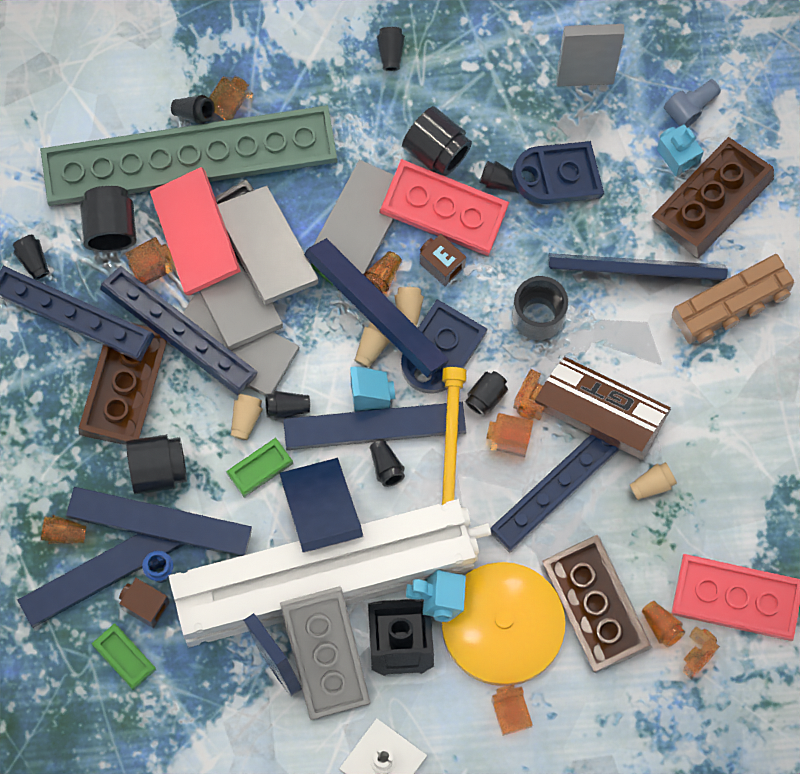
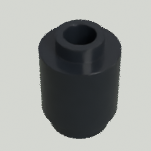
M485 371L467 393L466 405L480 416H484L487 412L491 413L508 391L505 385L507 380L496 371L492 373Z

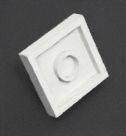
M376 718L339 770L344 774H415L427 758V755Z

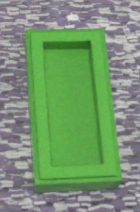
M275 437L227 470L226 473L242 496L246 497L291 466L293 460Z
M115 623L91 643L132 690L137 688L156 671L155 666Z

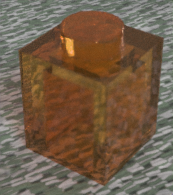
M156 237L125 253L127 263L133 274L145 285L173 271L170 262L173 260L170 249L166 243L161 245Z
M498 413L496 422L490 421L486 439L492 440L490 449L526 457L533 420Z

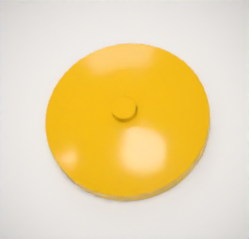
M508 562L486 564L464 575L466 576L464 611L451 621L442 622V635L445 646L457 666L474 679L497 686L521 684L545 671L556 658L565 634L564 609L552 585L536 571L523 565Z

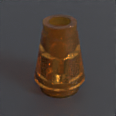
M388 251L364 273V276L382 293L387 292L399 265L402 263V259L396 253Z
M54 514L52 517L44 516L41 540L48 541V544H84L87 525H81Z
M656 601L650 602L642 609L641 613L645 616L659 644L663 643L666 647H670L684 636L683 623Z

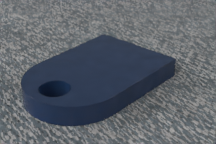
M591 141L531 147L518 157L513 166L512 179L516 189L524 198L533 203L553 204L600 199L604 195ZM528 171L532 173L535 181L528 182L524 180L521 172Z
M438 299L418 327L449 359L443 368H464L488 330ZM402 353V374L412 388L428 394L439 393L447 389L445 388V383L442 382L443 368L432 374L429 381L420 382L414 376L419 369Z
M253 613L243 621L259 652L286 692L293 696L302 690L287 657L256 615Z

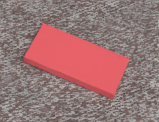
M401 159L379 213L433 235L439 236L442 234L448 241L489 256L510 202Z
M202 167L150 191L186 295H192L241 272L209 179Z
M683 554L671 615L793 641L800 607V579Z

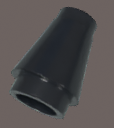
M383 27L379 29V35L376 37L383 70L397 71L400 69L405 36L399 27Z
M205 95L175 99L171 103V113L174 116L204 124L213 118L215 105Z
M487 161L480 178V183L486 185L485 188L519 194L513 183L512 170L497 161L494 163Z
M33 234L24 236L13 243L12 246L15 249L13 254L33 279L39 280L50 273L40 240L36 239Z
M275 390L271 394H266L265 408L267 418L274 417V420L309 413V395Z
M379 440L371 444L369 449L377 481L381 482L384 487H390L401 482L405 477V467L387 442Z

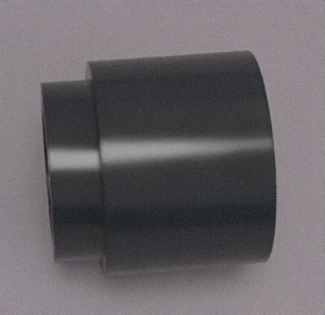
M432 106L423 112L410 127L403 139L402 148L433 172L439 171L446 176L465 158L470 150L472 141L465 136L466 131L435 106Z
M99 186L84 193V202L80 205L84 247L97 252H113L133 246L137 241L134 204L128 198V191L119 186Z
M546 276L531 277L518 287L514 297L512 319L515 327L522 335L533 340H545L555 336L561 330L568 309V296L564 287L555 279ZM532 304H544L552 310L554 320L545 323L534 322L525 317L523 312Z
M168 434L126 441L128 465L134 495L175 489L176 484L187 482L185 459L180 437L168 438Z

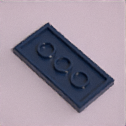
M338 457L279 473L302 552L364 537Z

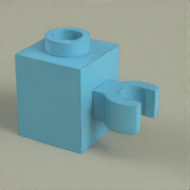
M685 124L676 129L671 127L660 135L657 151L676 177L699 164L704 152L695 140L696 137L691 129L687 128Z
M436 570L425 581L414 579L413 585L407 584L406 597L410 599H424L423 615L433 616L436 621L440 622L451 621L464 611L466 576Z

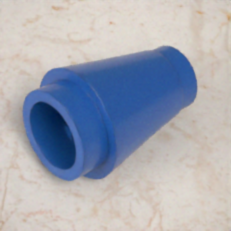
M153 551L143 561V572L151 580L158 583L166 582L169 579L168 575L173 570V560L166 552ZM158 568H164V571L158 573L156 570Z

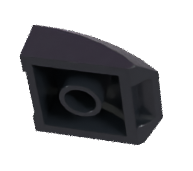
M424 599L382 600L368 603L371 668L373 671L383 676L402 673L423 674L434 667L431 616L423 615Z

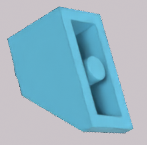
M357 366L350 367L354 412L390 409V400L396 398L394 382H388L387 372Z

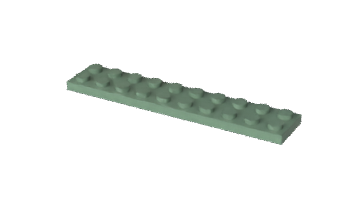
M328 105L40 148L47 203L49 206L84 201V193L99 186H119L125 188L128 194L152 191L200 167L206 171L209 182L337 163Z

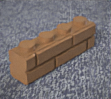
M774 254L675 306L672 318L678 328L681 329V333L689 344L697 340L701 344L711 339L715 335L714 331L723 327L725 330H728L740 322V317L749 314L750 317L759 314L766 308L765 304L774 300L775 303H779L791 295L790 291L795 282L779 255Z

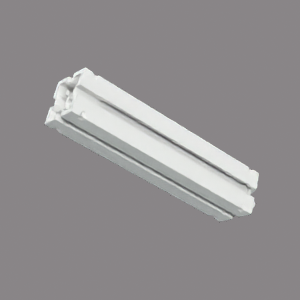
M459 499L448 501L444 505L437 504L361 524L364 537L320 549L302 552L300 542L297 541L191 569L186 573L180 572L168 575L183 636L189 648L200 645L204 641L211 642L245 633L249 630L243 620L253 613L264 627L282 623L285 621L280 602L341 586L345 603L349 605L406 590V585H413L414 579L425 581L436 570L461 575L474 570L473 563L478 561L477 554H479L476 539L491 535L489 524L469 528L471 522L466 507L461 508Z

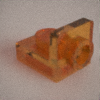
M236 75L233 78L223 76L209 97L214 102L215 113L224 120H232L244 100L251 98L254 94L247 89L249 84Z
M531 368L514 400L513 408L523 418L541 420L544 407L533 402L543 385L539 384L541 373Z
M697 626L691 631L689 637L701 649L695 646L683 659L687 663L683 672L691 680L717 653L720 647L716 644V637L705 628L701 630Z
M510 684L496 689L497 694L492 695L491 702L502 736L531 728L533 724L523 696L522 686L515 688L514 684Z

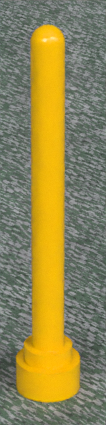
M446 367L442 371V382L445 383V388L448 389L442 505L455 498L459 394L463 384L466 383L467 373L466 369L458 367Z

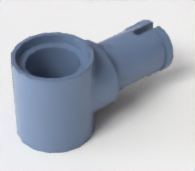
M710 79L694 92H677L665 103L664 109L679 126L685 124L688 128L701 116L703 106L718 96L721 89L716 81Z

